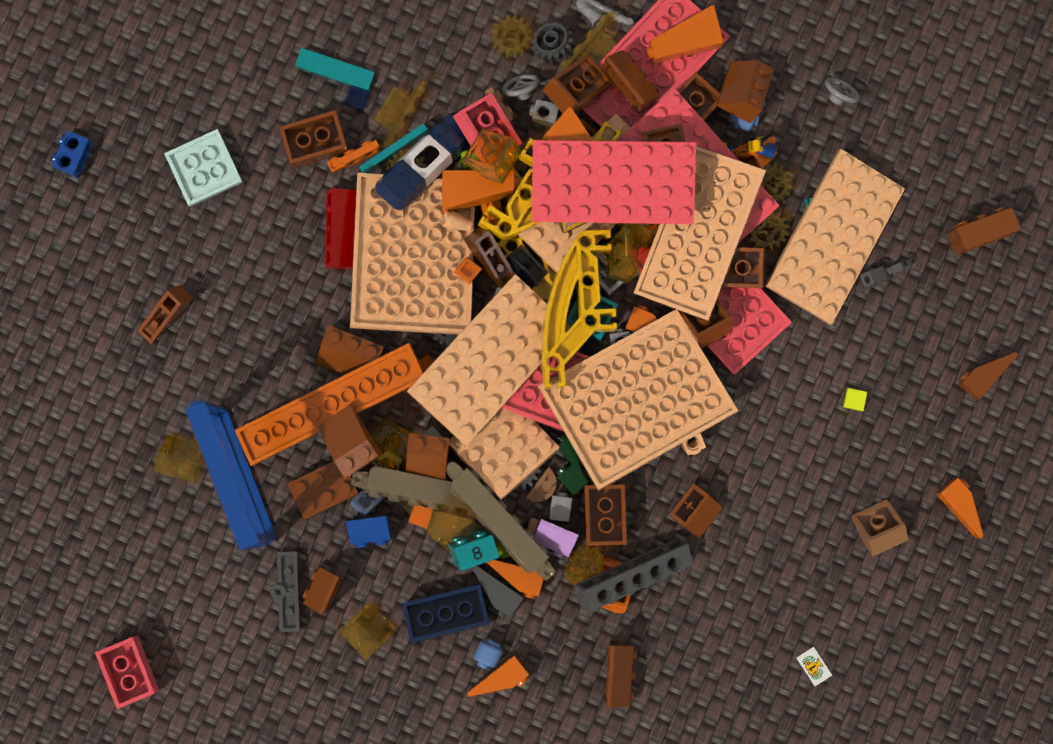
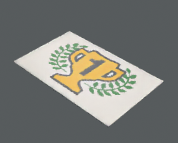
M814 647L797 657V660L814 686L832 676Z

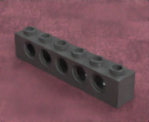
M677 538L575 584L580 606L587 612H595L600 607L613 604L624 596L633 595L637 590L650 587L659 580H665L674 573L685 571L687 567L693 565L688 543Z

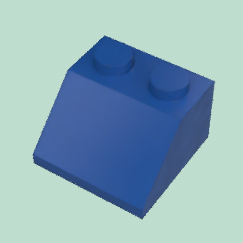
M389 516L346 521L351 545L356 544V548L368 547L370 542H376V546L386 545L388 540H392Z

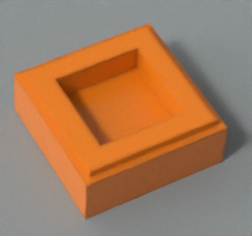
M466 257L455 269L454 273L470 285L482 268Z
M421 505L414 506L408 522L427 529L434 510Z

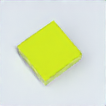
M847 388L843 408L863 412L867 392Z

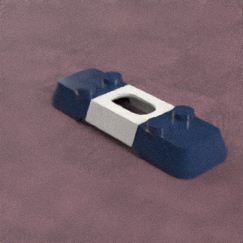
M454 115L442 118L376 182V193L394 209H406L442 173V170H445L462 152L470 147L469 142L453 118ZM427 146L436 147L439 151V156L428 167L419 168L414 162L415 157Z

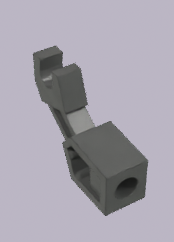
M911 259L887 269H884L882 266L861 274L860 277L866 288L887 280L889 275L913 267Z

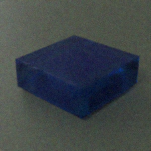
M350 86L344 105L363 112L369 92Z

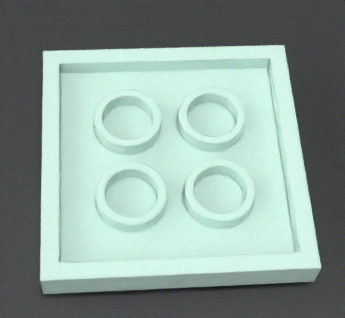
M218 129L164 153L189 207L243 183Z

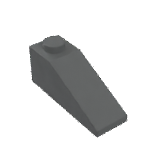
M478 565L472 567L493 607L496 608L495 613L504 619L506 616L510 618L524 597Z

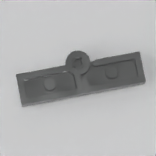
M298 551L277 552L279 584L271 588L270 594L273 599L279 600V632H300Z

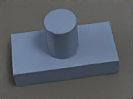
M363 489L351 501L350 505L366 517L385 497H370L368 493H364L365 489Z

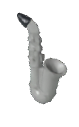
M595 0L576 1L577 9L583 16L588 18L593 28L600 26L605 18L608 19L609 17L612 20H617L618 23L626 25L634 24L641 18L640 15L626 17L624 14H620L618 11L613 10V8L604 6Z

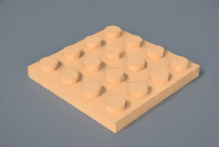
M501 408L466 446L455 436L450 439L449 446L471 470L477 473L481 481L500 500L506 497L560 448L534 420Z

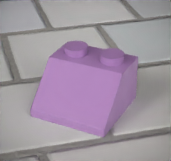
M541 519L533 540L537 545L541 544L545 548L553 550V555L563 559L564 556L569 557L579 535Z

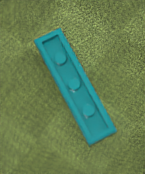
M301 48L295 64L296 68L369 92L375 76V72Z
M421 124L359 166L362 173H371L428 133L427 127Z

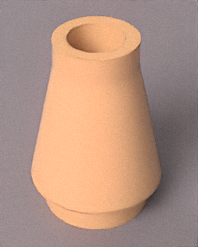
M452 210L450 212L446 211L442 220V227H446V230L470 232L473 220L467 219Z

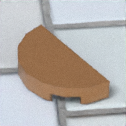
M548 467L526 499L532 502H542L553 495L557 479L550 467Z

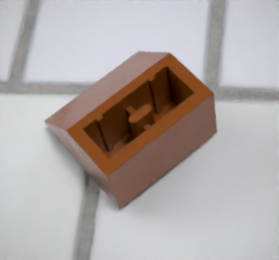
M691 483L667 515L696 538L700 539L723 507L701 488Z

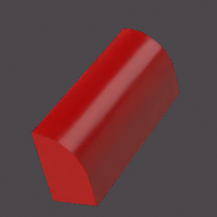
M331 188L326 191L325 269H353L356 190Z

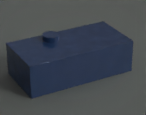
M480 584L402 603L412 644L490 625Z

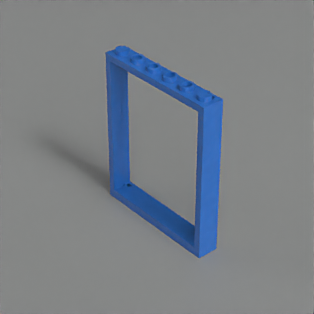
M202 400L191 402L190 407L185 410L239 550L260 548L278 541L227 408Z

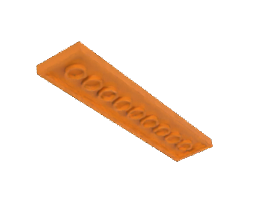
M408 343L236 429L235 433L250 466H254L320 433L319 425L349 405H352L356 413L359 414L409 389L424 371L411 343Z

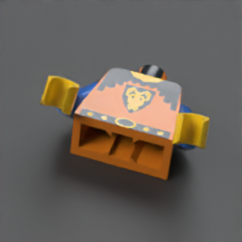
M771 134L765 137H752L737 148L728 147L740 162L761 169L777 155L776 139Z

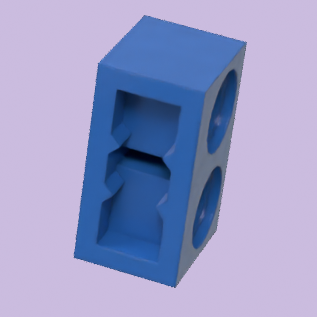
M67 130L60 139L58 152L52 157V167L79 178L93 142L88 138ZM74 141H78V146L75 149H71V144ZM66 159H71L70 165L64 167V161Z

